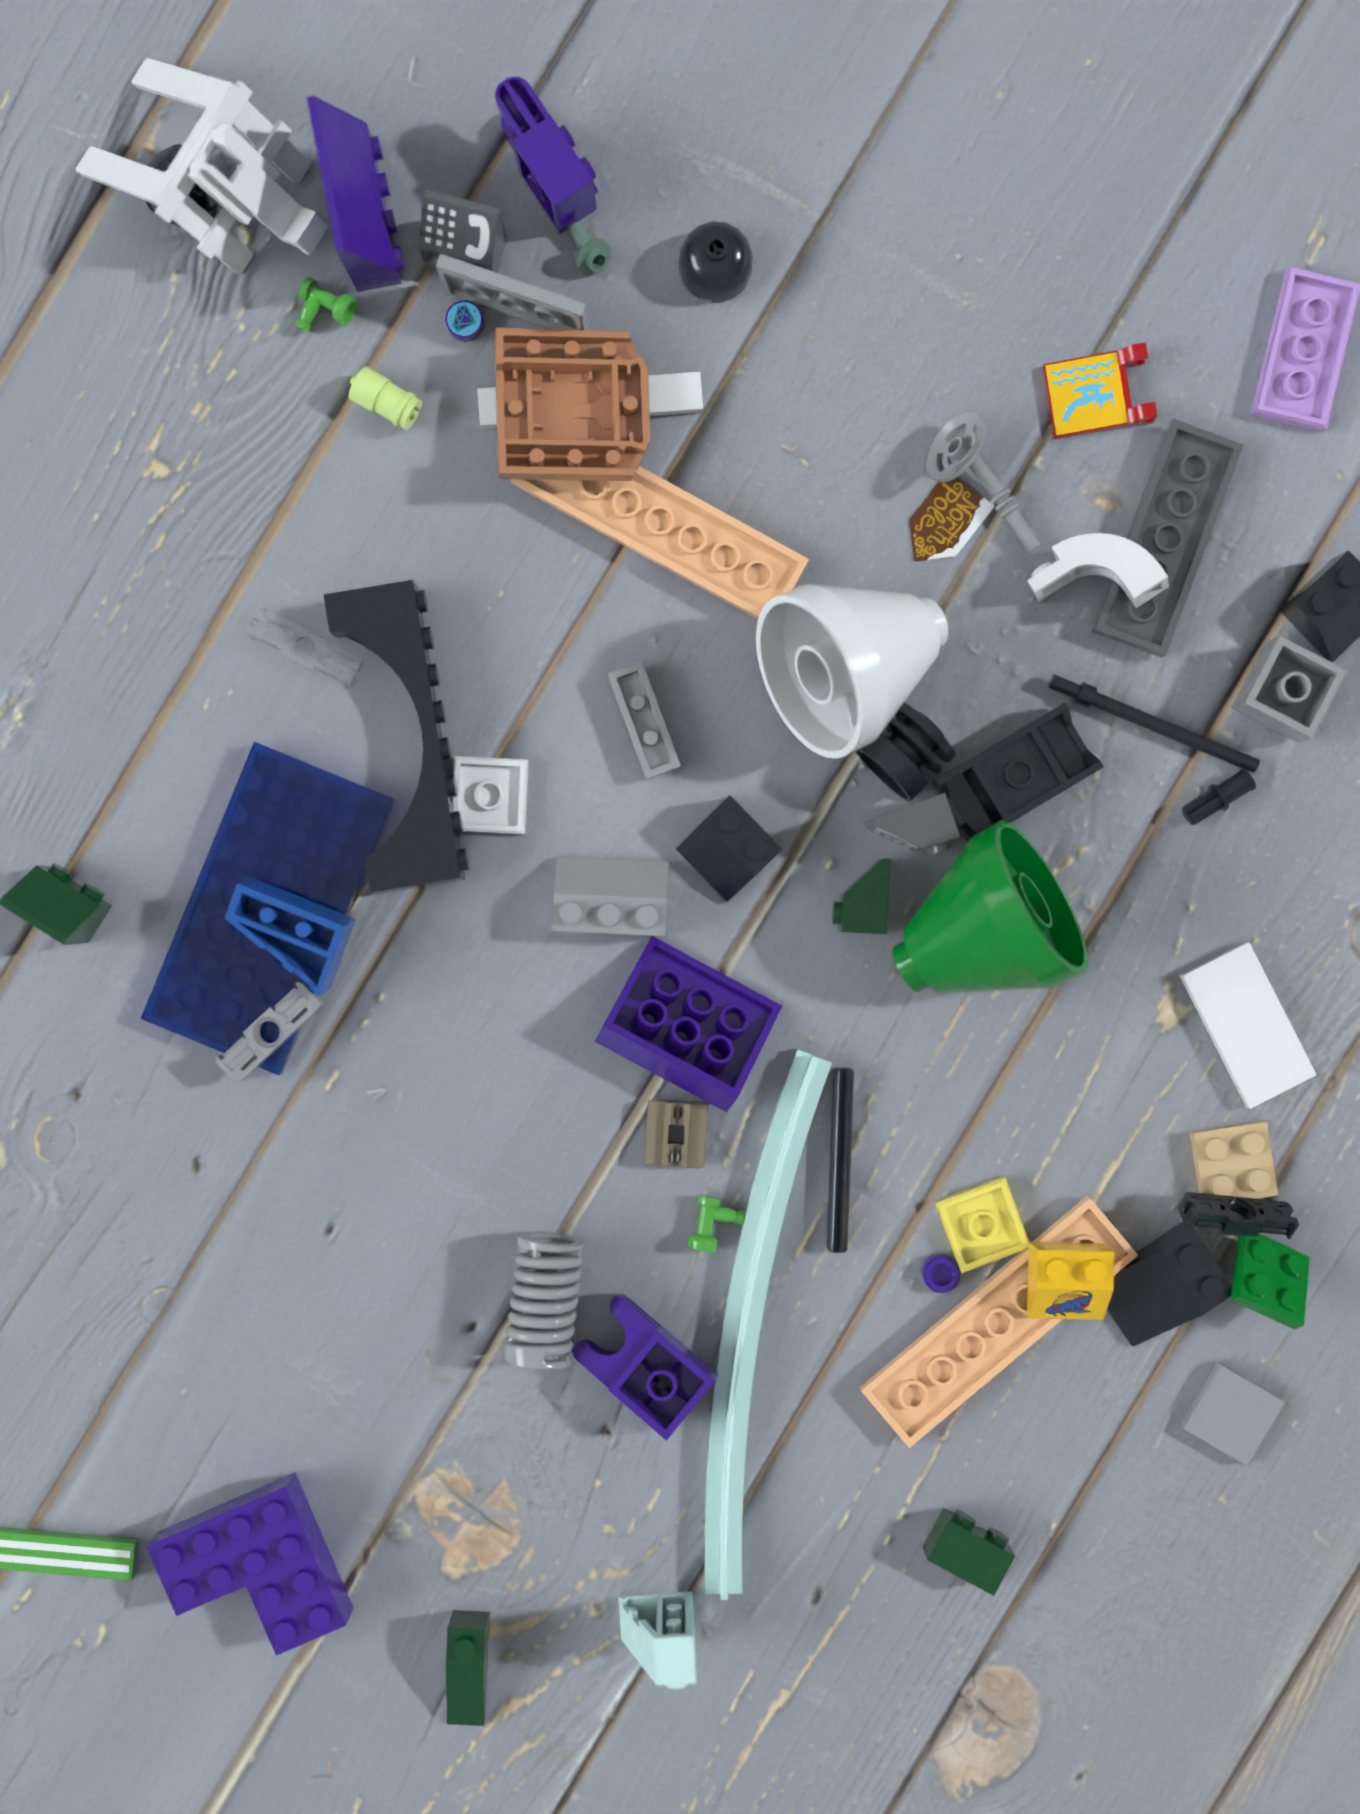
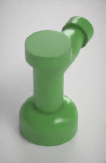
M307 277L299 290V297L306 302L302 308L300 318H297L294 325L308 332L311 327L310 323L322 305L332 311V317L337 323L346 326L351 322L356 313L358 300L349 294L337 297L317 286L316 280Z
M699 1195L698 1203L701 1204L697 1233L689 1236L687 1248L704 1252H716L717 1239L711 1235L713 1221L735 1222V1224L743 1225L745 1210L721 1207L720 1198Z

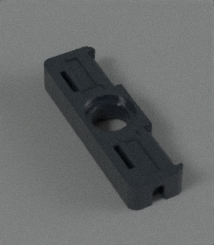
M1186 1192L1178 1205L1183 1223L1189 1230L1196 1226L1221 1229L1222 1233L1258 1236L1259 1233L1286 1235L1287 1239H1291L1299 1227L1297 1218L1291 1217L1293 1213L1291 1205L1284 1201ZM1231 1211L1240 1214L1246 1220H1242L1231 1213Z

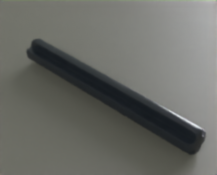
M837 1067L833 1070L827 1249L833 1253H844L848 1247L854 1071L847 1067Z

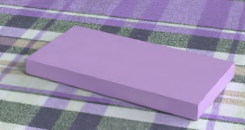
M1291 266L1285 270L1250 415L1320 432L1327 429L1360 294V283Z

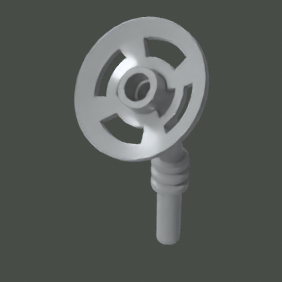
M965 412L957 415L939 431L930 446L926 459L928 475L937 482H947L961 475L969 467L992 496L990 502L997 504L995 510L1001 511L999 516L1006 518L1028 553L1033 551L1041 544L1018 510L1020 504L1014 503L1016 498L1014 495L1009 496L1011 493L1010 488L1005 489L978 455L986 433L984 420L974 412ZM966 427L964 434L955 436L950 440L957 431ZM941 455H943L942 464L945 468L943 471L940 470L939 466Z

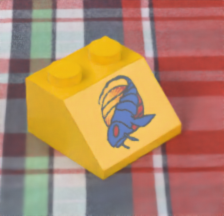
M1029 1241L1027 1317L1104 1320L1114 1289V1251L1104 1243Z

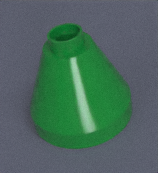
M999 821L972 836L904 928V941L893 947V958L899 973L908 986L916 992H920L928 987L938 993L1055 988L1084 974L1088 968L1085 941L1075 914L1060 884L1029 839L1018 828L1007 821Z

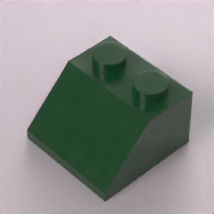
M54 863L51 867L36 865L0 900L1 906L63 945L89 943L112 907L111 904L102 899L105 895L103 892L86 883L80 886L71 880L73 874L70 871Z

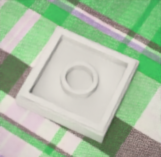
M454 756L453 774L457 783L458 796L452 797L454 812H461L464 832L525 834L529 760Z

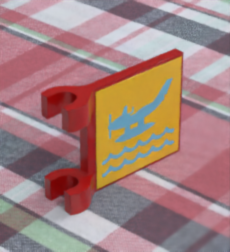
M1146 342L1133 344L1116 351L1043 364L1054 439L1125 426H1143L1155 422L1154 419L1158 417L1155 402L1132 407L1126 367L1145 365V359H1148Z

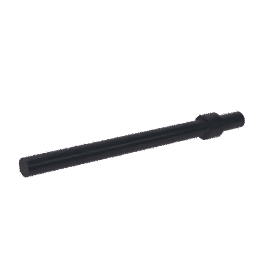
M1053 674L1049 681L1048 688L1074 698L1073 702L1086 708H1089L1091 705L1251 773H1254L1259 766L1260 760L1101 694L1097 692V687L1085 682L1077 684L1056 674Z

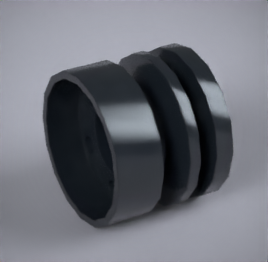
M903 703L894 715L897 720L892 718L885 727L890 735L885 737L883 734H880L874 742L855 752L885 785L904 800L911 802L928 784L926 777L919 768L923 766L937 774L943 769L937 758L948 763L956 753L944 737L942 731L927 716L916 711L908 704Z

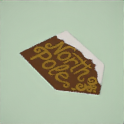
M958 477L947 482H938L909 520L914 561L957 556L994 508V505Z

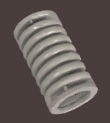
M530 1231L518 1234L517 1246L520 1248L519 1252L521 1253L515 1257V1262L522 1267L516 1268L513 1272L517 1282L512 1285L511 1289L516 1296L510 1299V1306L514 1310L508 1314V1319L512 1324L508 1326L506 1331L509 1341L505 1343L503 1357L507 1362L525 1368L541 1370L564 1369L571 1365V1358L567 1353L573 1348L571 1337L575 1333L573 1323L577 1318L575 1308L579 1301L577 1293L580 1290L578 1280L582 1276L580 1265L584 1260L581 1251L586 1243L583 1239L567 1234ZM541 1252H551V1253L560 1255V1256H562V1257H558V1256H554V1255H549V1254H542ZM546 1356L556 1358L554 1360H545Z

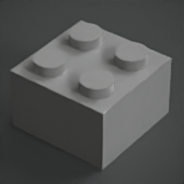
M1278 636L1264 643L1231 708L1295 742L1313 738L1348 670L1282 636Z

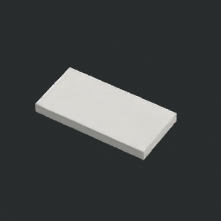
M1244 942L1179 975L1246 1108L1251 1109L1317 1075L1249 942Z

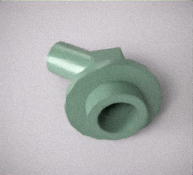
M581 221L570 225L568 229L578 249L573 253L575 263L585 275L590 276L603 271L611 258L609 245L601 239L590 240Z

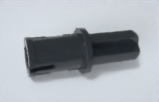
M1241 769L1238 773L1220 784L1209 785L1207 792L1182 807V814L1191 825H1196L1220 809L1226 811L1229 809L1230 803L1255 790V781L1248 771Z

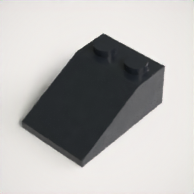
M1181 1222L1137 1251L1138 1256L1114 1276V1289L1107 1311L1129 1344L1134 1347L1206 1314L1231 1297L1232 1285L1195 1230L1187 1229L1184 1223Z

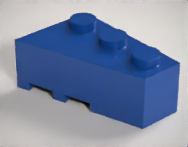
M253 877L237 883L225 916L229 923L262 950L266 949L282 962L281 966L290 973L294 972L311 986L310 990L318 996H321L331 988L356 921L355 918Z

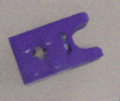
M509 77L503 80L495 91L497 108L502 116L501 126L503 134L514 150L520 175L559 234H561L570 225L597 210L595 194L598 193V190L593 182L596 174L585 157L578 158L573 150L575 143L571 134L564 125L557 126L530 84L521 77Z
M617 1293L610 1301V1312L619 1320L624 1328L626 1336L622 1348L615 1351L605 1350L589 1339L579 1340L572 1348L573 1357L607 1386L614 1396L667 1441L716 1381L719 1374L629 1297ZM659 1374L662 1377L667 1375L671 1379L670 1383L673 1385V1388L669 1386L664 1387V1389L659 1388L657 1383L660 1379L656 1375Z

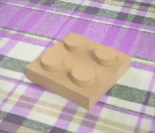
M1258 1120L1189 1131L1199 1193L1254 1199L1279 1195L1267 1121Z

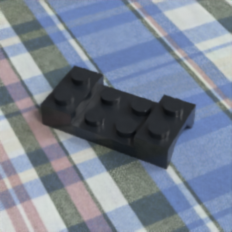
M1065 702L932 781V784L939 795L946 794L954 820L967 842H969L972 836L999 821H1007L1009 823L1015 821L1102 769L1104 766L1087 749L1072 724L1070 710Z

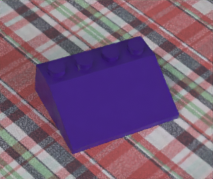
M316 96L306 97L336 252L357 292L401 284L399 270H404L405 265L400 246L394 247L392 234L398 233L393 209L387 210L384 197L391 196L386 173L379 172L377 161L383 160L379 137L371 135L365 121Z
M651 936L595 1042L727 1112L739 1097L782 1005Z

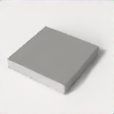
M1216 1362L1180 1426L1187 1432L1248 1467L1285 1402L1221 1363Z

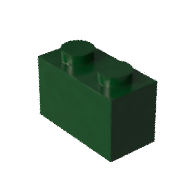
M943 1508L923 1545L927 1560L994 1596L1015 1558V1554L1008 1543V1537L994 1528L989 1527L988 1531L976 1526V1521L960 1510L952 1513Z

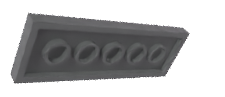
M1176 419L1169 423L1126 538L1139 544L1156 559L1168 576L1169 587L1135 608L1121 586L1111 580L1092 632L1161 658L1166 656L1244 446L1243 444Z

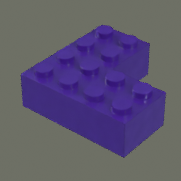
M292 1473L160 1530L146 1546L176 1616L246 1586L276 1656L346 1626L354 1609L296 1473Z

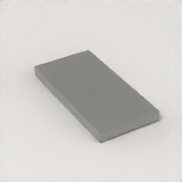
M443 254L439 255L436 269L447 295L473 302L476 305L547 329H590L587 305L584 302Z

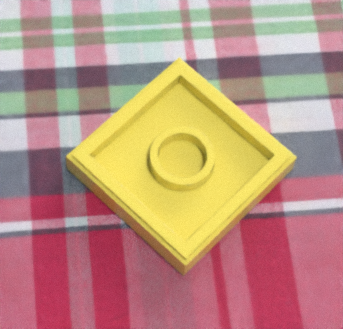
M1004 1176L934 1201L961 1273L1024 1251L1029 1247L1027 1234Z

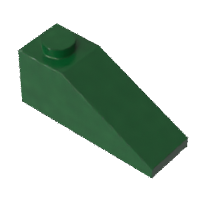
M453 1610L447 1627L446 1645L448 1725H485L490 1612Z

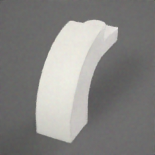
M1104 533L1078 535L1052 546L1054 557L1057 561L1053 564L1051 562L1042 564L1031 574L1032 578L1027 580L1031 592L1037 601L1041 602L1079 577L1087 575L1104 576L1121 586L1135 608L1169 587L1167 574L1146 549L1124 537Z

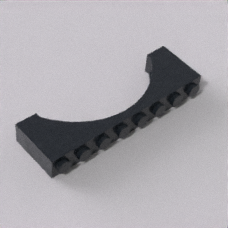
M413 580L323 594L329 632L336 638L347 637L363 645L392 668L411 696L422 730V770L412 803L389 839L374 854L365 855L370 892L380 894L465 880L464 871L470 870L467 849H460L458 834L464 833L461 812H454L452 797L458 796L455 775H448L446 760L452 759L449 738L442 737L440 723L446 722L443 701L436 700L434 686H440V677L437 664L430 663L429 649H434V640L431 627H425L423 613L428 612L425 590H419Z

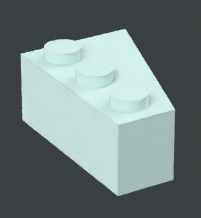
M693 1592L619 1595L621 1640L656 1685H665L671 1689H680L688 1684L696 1683Z

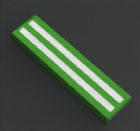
M0 1527V1569L132 1581L136 1576L139 1539Z

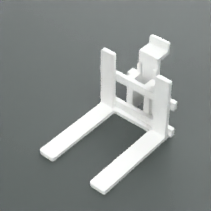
M146 58L131 81L138 89L205 109L204 113L165 172L94 146L88 148L76 167V171L86 178L155 204L157 206L155 213L167 223L174 220L199 242L197 249L210 259L215 255L237 274L243 273L252 259L253 253L229 232L236 219L248 225L254 216L281 241L298 247L306 255H311L327 231L328 223L315 211L299 205L275 182L280 173L271 165L273 163L286 177L297 184L300 183L309 169L311 162L288 140L292 130L281 120H277L273 126L248 101L253 92L242 81H237L234 85L225 80ZM233 125L248 141H250L258 149V152L249 143H247L231 126ZM217 148L237 166L230 180L223 176L214 166L208 164ZM195 183L222 206L215 219L188 196Z

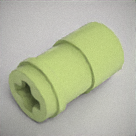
M368 366L363 367L357 376L353 375L350 379L349 399L373 414H379L391 421L397 428L408 430L417 419L422 407V400L417 398L416 394L403 390L393 384L390 379Z

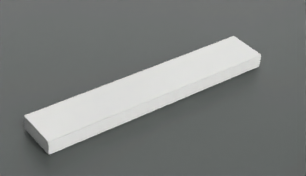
M700 372L648 375L650 416L703 412ZM496 387L477 388L481 429L497 428Z

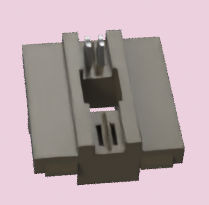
M654 1098L653 1100H648L645 1165L704 1168L708 1104L702 1101L688 1102ZM674 1107H676V1116H675V1117H674ZM680 1107H682L681 1117H679ZM669 1125L685 1126L684 1142L668 1141Z

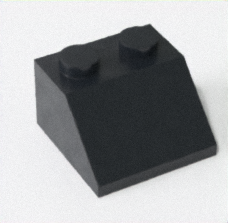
M1349 550L1331 559L1279 609L1319 653L1330 662H1334L1360 637V561Z
M731 795L676 848L726 902L737 894L783 850Z

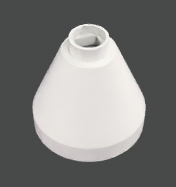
M803 585L770 599L761 610L756 628V649L759 667L766 689L777 712L799 741L813 752L827 758L844 757L874 742L936 660L940 647L948 639L946 617L939 605L930 598H917L908 593L820 585Z

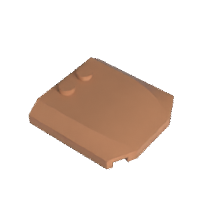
M495 328L498 479L632 481L650 443L648 367L643 357H639L631 343L632 338L628 331Z

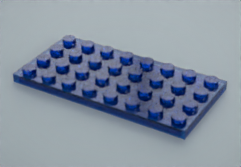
M253 742L140 1019L223 1053L242 1036L245 1037L243 1032L269 1007L275 1006L294 987L298 989L295 983L302 982L303 980L294 972L290 973L281 966L282 962L266 949L262 950L225 919L237 883L253 877L348 915L367 869L365 855L373 854L395 799L277 750ZM272 1021L264 1022L260 1028L262 1039L270 1043L278 1039L280 1031L277 1024ZM302 1026L269 1056L259 1068L276 1075H282Z

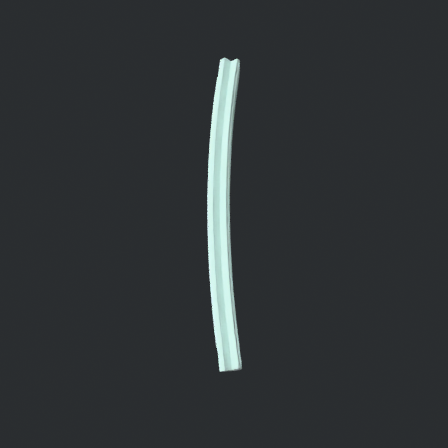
M796 1049L782 1087L753 1181L745 1212V1221L742 1225L734 1260L716 1366V1373L719 1375L714 1382L706 1475L705 1595L720 1594V1600H728V1594H743L742 1519L744 1472L751 1393L760 1329L773 1261L788 1199L807 1134L832 1065L831 1061Z

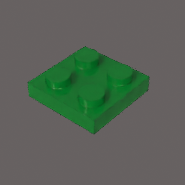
M1258 1234V1236L1238 1235L1231 1301L1292 1329L1304 1326L1310 1257L1261 1234Z

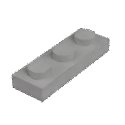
M640 661L608 673L607 676L646 780L681 768L643 662Z

